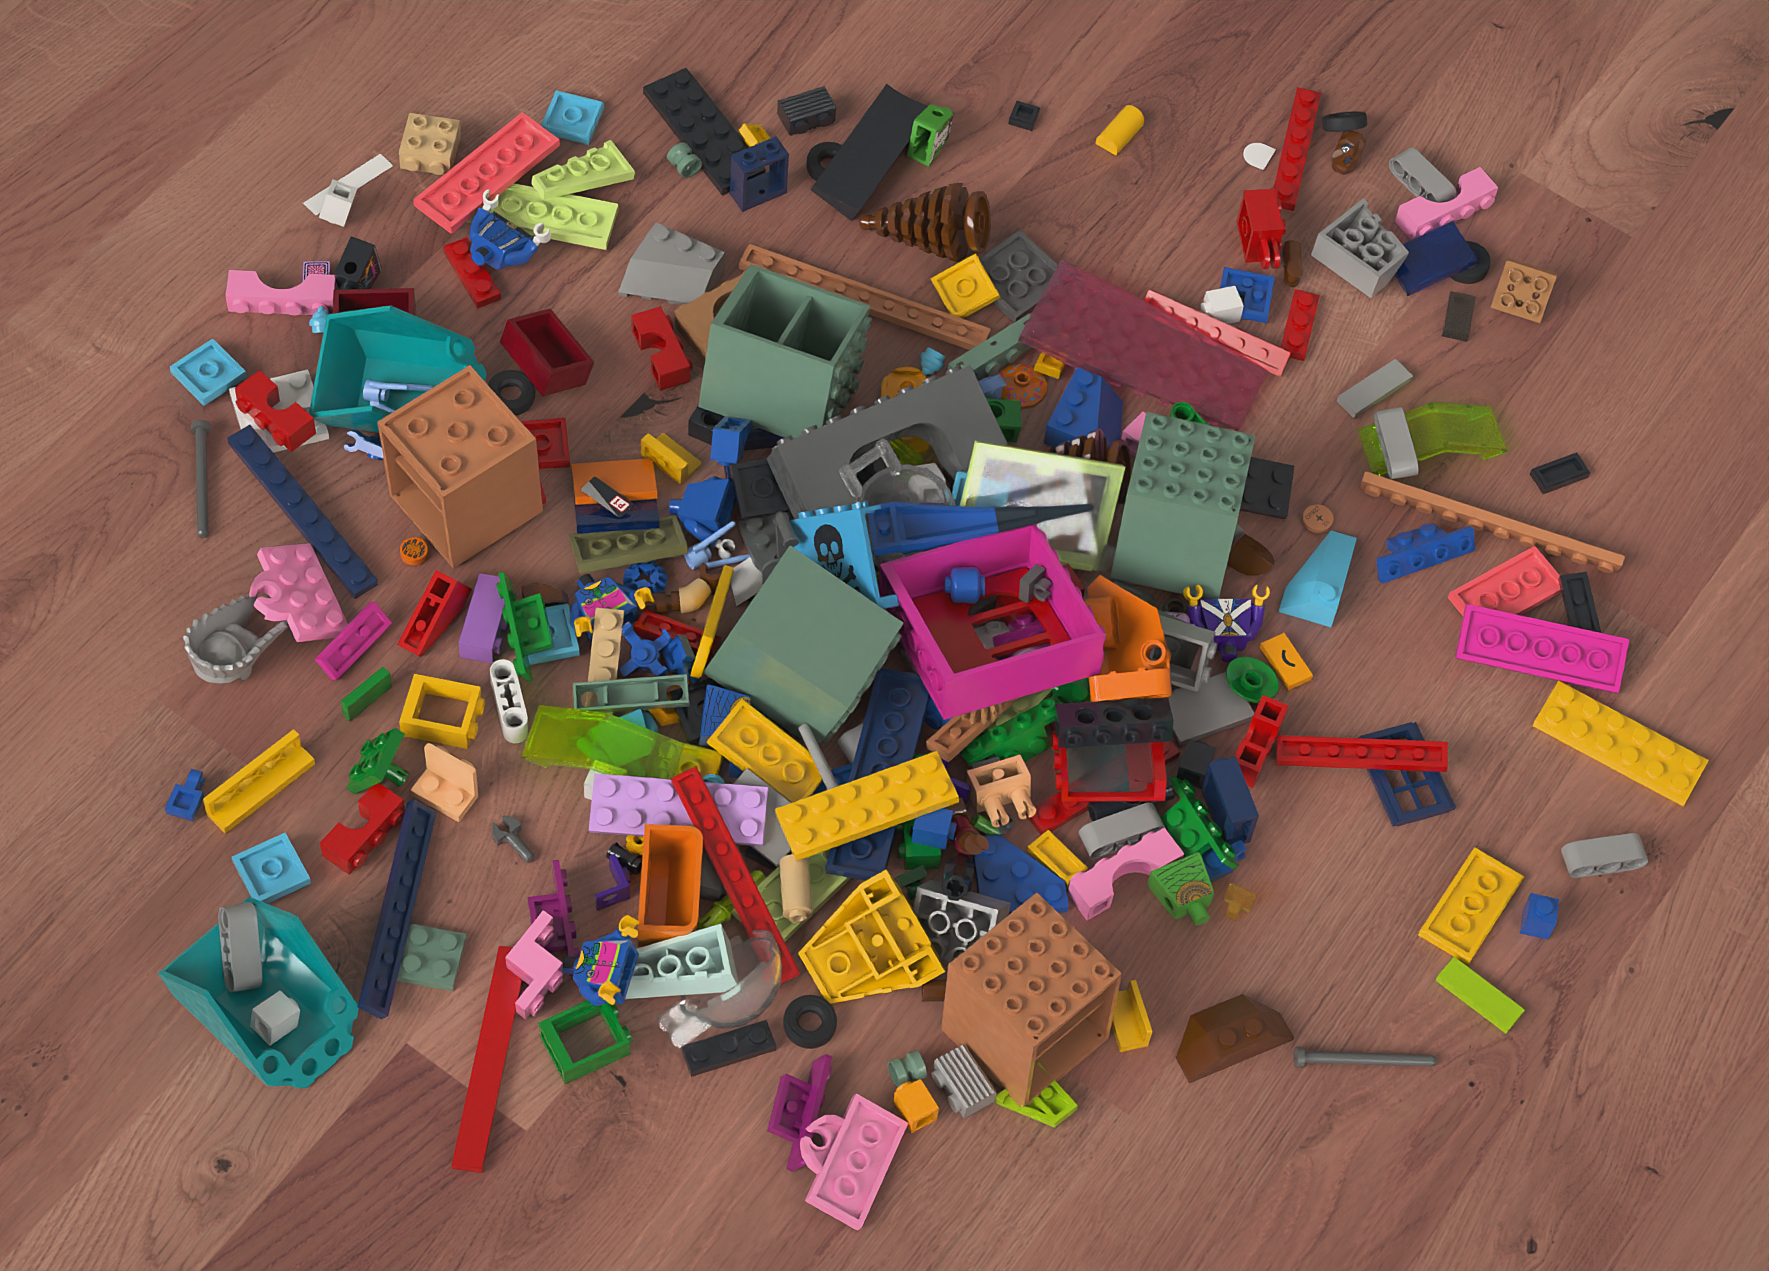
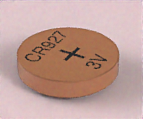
M1319 504L1307 507L1302 516L1304 526L1314 533L1328 531L1334 521V516L1330 509Z

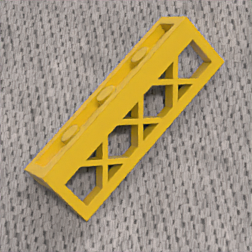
M293 729L203 798L207 816L225 834L315 765V759L301 746L299 734Z

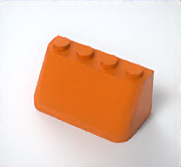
M645 824L638 921L640 922L637 927L639 948L674 937L688 935L695 932L698 927L703 836L696 827Z

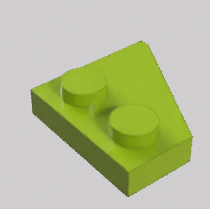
M1038 1062L1037 1064H1038L1042 1069H1044L1043 1066ZM1055 1080L1050 1084V1087H1046L1041 1092L1040 1096L1037 1095L1028 1107H1023L1022 1105L1020 1107L1009 1096V1092L1006 1089L998 1093L995 1098V1102L998 1105L1054 1128L1078 1109V1105Z

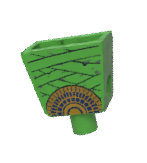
M1199 852L1150 872L1147 885L1173 918L1178 919L1189 914L1196 926L1204 924L1210 919L1206 907L1212 902L1214 890Z

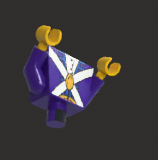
M1200 585L1195 587V597L1190 595L1189 586L1185 587L1183 595L1190 603L1187 605L1190 624L1216 632L1213 642L1217 643L1216 651H1220L1222 661L1231 662L1236 659L1237 651L1245 650L1247 642L1254 640L1262 627L1265 611L1263 600L1270 594L1268 586H1266L1263 597H1259L1256 594L1257 585L1253 587L1252 595L1255 598V603H1252L1251 599H1200L1203 595Z

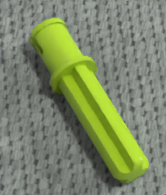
M754 870L751 873L756 886L766 879L760 870ZM728 894L720 902H714L712 909L698 920V930L712 927L731 919L734 906Z

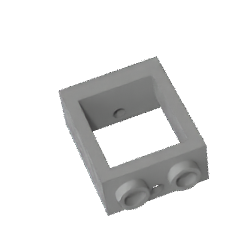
M1160 615L1164 634L1203 645L1197 671L1169 663L1171 684L1198 692L1202 683H1208L1212 668L1208 667L1209 659L1214 658L1217 643L1213 642L1216 632ZM1155 648L1150 652L1151 661L1157 660L1153 658Z

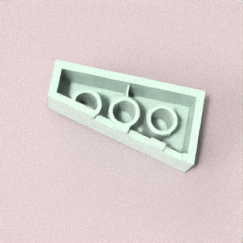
M718 924L685 936H678L637 948L636 950L639 955L625 999L740 991L730 940L722 925Z

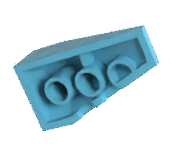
M1331 530L1286 586L1278 612L1331 627L1339 605L1357 538Z

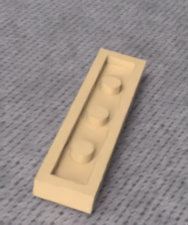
M596 608L588 682L617 680L624 610ZM587 692L585 707H594L598 702V697L594 692ZM614 712L584 714V719L612 721Z

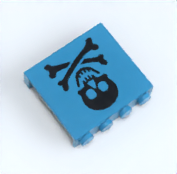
M868 501L851 504L852 509L850 504L833 507L834 512L832 507L798 513V519L789 520L796 537L799 538V544L793 548L881 608L885 609L899 605L897 594L879 595L865 514L881 509V504L869 506Z

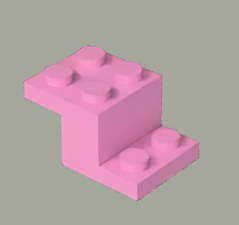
M544 910L506 956L507 968L529 984L515 1002L516 1013L525 1020L530 1014L535 1016L545 1004L543 1000L547 992L554 993L563 981V963L544 949L554 935L552 933L554 930L553 917Z

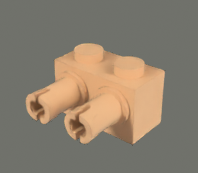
M1021 755L967 771V785L971 786L970 798L977 813L987 811L993 827H999L998 820H1000L1002 826L1009 822V816L1003 807L1005 804L1013 802L1021 819H1026L1025 811L1029 818L1036 813V808L1030 799L1031 775Z

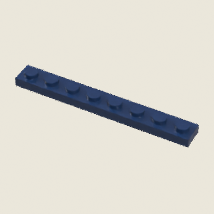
M251 425L246 426L227 438L229 446L354 599L378 585L377 578Z
M415 799L407 802L357 1006L379 1019L386 1018L389 1015L437 813Z

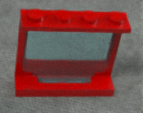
M1054 721L1051 722V731H1055ZM1056 733L1052 734V749L1058 750V753H1054V770H1059V773H1055L1056 790H1061L1062 801H1165L1167 777L1163 742L1059 748Z

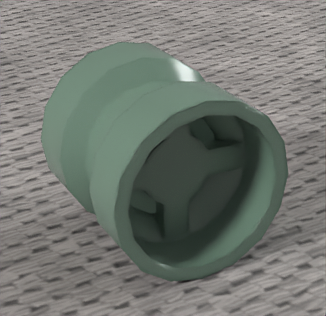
M685 142L676 144L667 154L668 161L677 167V171L682 178H690L701 169L702 161L697 155L692 154V149Z
M917 1050L907 1053L902 1059L896 1057L887 1062L889 1073L897 1088L913 1079L919 1080L927 1077L924 1061Z

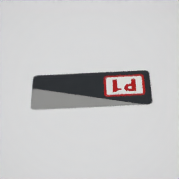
M593 477L581 488V491L618 517H622L634 505L597 477Z

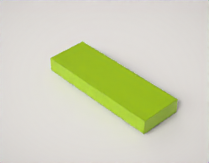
M1456 957L1451 959L1435 980L1505 1034L1508 1033L1525 1011V1009Z

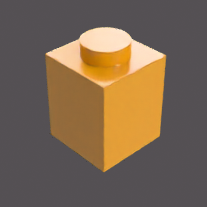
M921 1079L913 1083L911 1081L905 1082L896 1089L893 1106L902 1120L908 1122L907 1128L910 1133L937 1120L939 1107Z

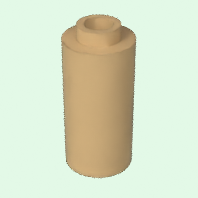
M793 854L787 855L779 861L783 916L791 922L800 923L812 915L808 858L795 861Z

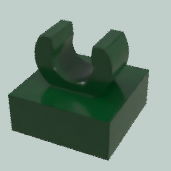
M924 865L897 876L894 880L901 889L906 887L907 894L910 900L916 897L917 887L922 885L920 880L927 877L928 874Z

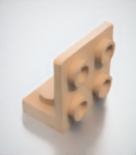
M427 743L424 747L427 769L410 790L411 796L453 820L460 822L478 798L476 769L469 761L465 759L459 760L452 756L444 747Z

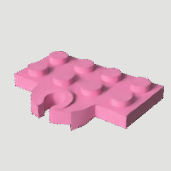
M311 544L259 549L257 556L264 571L255 577L249 594L250 597H256L259 593H265L271 597L265 598L261 596L254 603L256 609L265 615L264 619L270 621L287 620L296 642L336 638L348 623Z
M856 1093L852 1097L843 1118L837 1115H824L809 1124L806 1130L809 1133L816 1132L820 1134L823 1138V1146H816L811 1138L807 1136L800 1140L802 1158L807 1167L817 1174L805 1201L856 1230L862 1228L908 1122Z

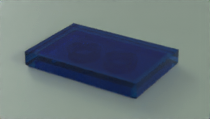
M1452 221L1403 244L1409 254L1394 275L1406 295L1409 296L1477 264V259Z
M574 495L577 533L660 528L657 499L631 501L634 505L622 517H618L600 503L576 505Z

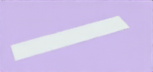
M379 154L338 181L358 189L393 167V165ZM329 187L303 203L315 215L321 212Z

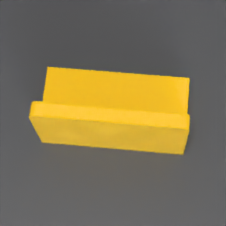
M648 433L641 439V455L645 458H652L653 464L679 485H682L702 466L700 460L665 433H662L657 438Z
M1130 980L1127 990L1119 991L1111 1026L1120 1052L1148 1046L1152 1035V1028L1136 980Z

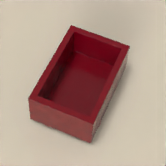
M414 288L333 290V314L393 306L416 316Z
M551 308L507 320L500 344L543 397L586 385L594 361Z

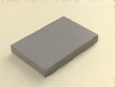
M1226 672L1210 677L1207 684L1202 683L1198 692L1182 687L1173 690L1172 696L1168 697L1174 720L1173 736L1179 747L1187 744L1189 739L1197 741L1250 722L1254 715L1248 700L1238 696L1228 685Z
M747 768L734 785L768 787L769 789L763 846L751 847L778 868L780 859L789 855L791 849L778 822L775 809L790 804V802Z

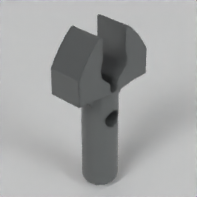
M502 816V822L509 828L510 833L499 830V827L493 822V840L498 846L502 843H509L526 863L534 860L535 855L518 837V832L521 831V824L516 818Z

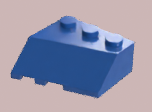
M1077 367L1047 423L1044 444L1054 446V448L1059 443L1067 440L1072 444V440L1075 437L1085 435L1088 438V434L1091 431L1101 429L1104 432V437H1106L1109 450L1111 443L1120 439L1123 401L1102 376Z

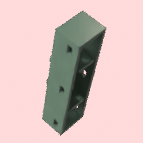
M1029 313L948 363V370L962 362V369L971 365L978 381L988 375L992 376L1002 366L1015 362L1020 355L1041 343L1043 326Z
M687 674L573 683L574 711L576 715L690 706ZM678 685L682 688L683 696L680 700L671 701L667 698L666 692L670 686ZM594 692L597 695L598 702L594 707L583 706L581 698L584 693Z

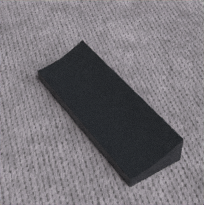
M886 84L810 190L849 220H852L911 138L915 118L928 106L901 94Z

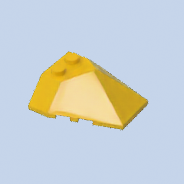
M887 869L862 882L798 952L824 999L830 1004L863 998L878 993H888L903 988L919 987L945 972L929 936L903 891Z

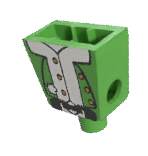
M930 104L915 118L907 157L928 167L931 165L949 138L953 119V112L949 108H941Z

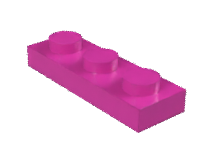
M370 602L315 658V661L331 680H338L392 622L376 602Z

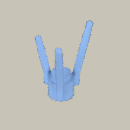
M367 379L364 385L363 398L370 401V406H375L392 413L395 410L381 404L382 401L388 400L390 389L428 391L433 387L416 384L386 383Z
M730 522L704 541L687 549L688 554L683 555L692 570L700 568L702 563L708 565V569L742 562L750 558V555L747 554L708 562L712 555L707 545L733 528L735 522Z

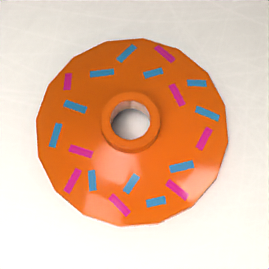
M1025 364L1009 365L1000 371L1001 377L1007 383L1006 386L1002 387L1001 399L1021 401V408L1024 409L1034 407L1046 396L1047 382L1045 376L1040 372L1034 371V367Z

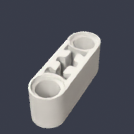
M505 659L497 660L490 667V678L503 736L510 743H520L528 736V717L518 676L511 661ZM501 676H507V677H508V678H506V679H499V677H501ZM510 694L513 707L509 708L505 695ZM515 723L520 724V726L518 727H511L510 725Z

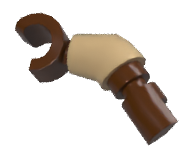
M702 563L699 570L700 578H697L686 587L679 588V591H671V595H665V592L652 593L654 602L648 601L645 602V605L657 604V613L667 612V609H672L673 612L681 611V614L696 611L710 595H715L721 573L716 575L708 574V565Z

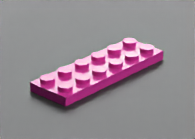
M1466 604L1455 659L1618 694L1629 639Z

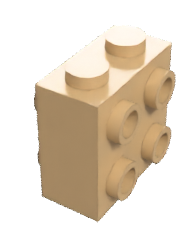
M409 113L399 149L400 169L433 173L435 175H444L454 166L461 140L460 120Z

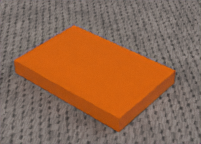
M652 458L571 464L576 505L598 503L581 491V488L593 477H597L629 501L658 499Z

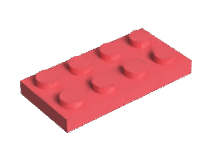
M1533 546L1451 591L1448 599L1462 616L1466 604L1522 616L1561 594L1558 580L1560 575L1541 552Z

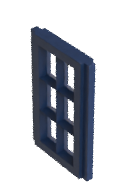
M1416 722L1406 723L1359 737L1363 739L1392 740L1406 736L1407 740L1425 741ZM1367 769L1392 826L1398 827L1449 813V811L1456 808L1440 772L1422 771L1426 779L1411 783L1406 770H1400L1406 785L1392 788L1384 770ZM1429 785L1437 804L1423 807L1414 788ZM1409 790L1418 809L1403 813L1395 793Z

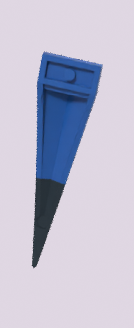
M890 502L881 504V509L868 513L874 555L881 556L903 552V555L1092 511L1094 507L1091 503L1034 507H963Z

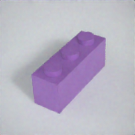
M481 573L478 575L459 640L460 658L493 664L495 654L501 653L503 646L501 633L502 630L507 631L509 624H506L502 614L505 602L504 598H500L496 584L500 582L497 576Z

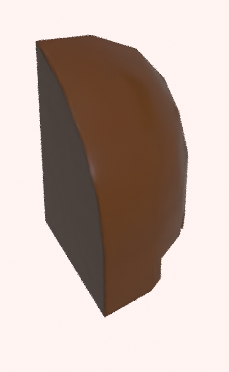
M1244 534L1231 550L1227 565L1245 575L1258 576L1266 573L1274 565L1275 560L1266 547L1247 534Z

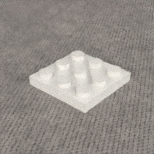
M308 370L270 379L278 386L280 402L273 407L274 409H286L296 402L309 413L314 387ZM236 387L230 388V397L240 429L251 425L273 453L286 450L287 448L284 445L279 446L274 441L272 434L266 429L261 430L248 413L244 414L238 409L235 403L237 400ZM315 421L316 434L302 445L329 439L326 425Z

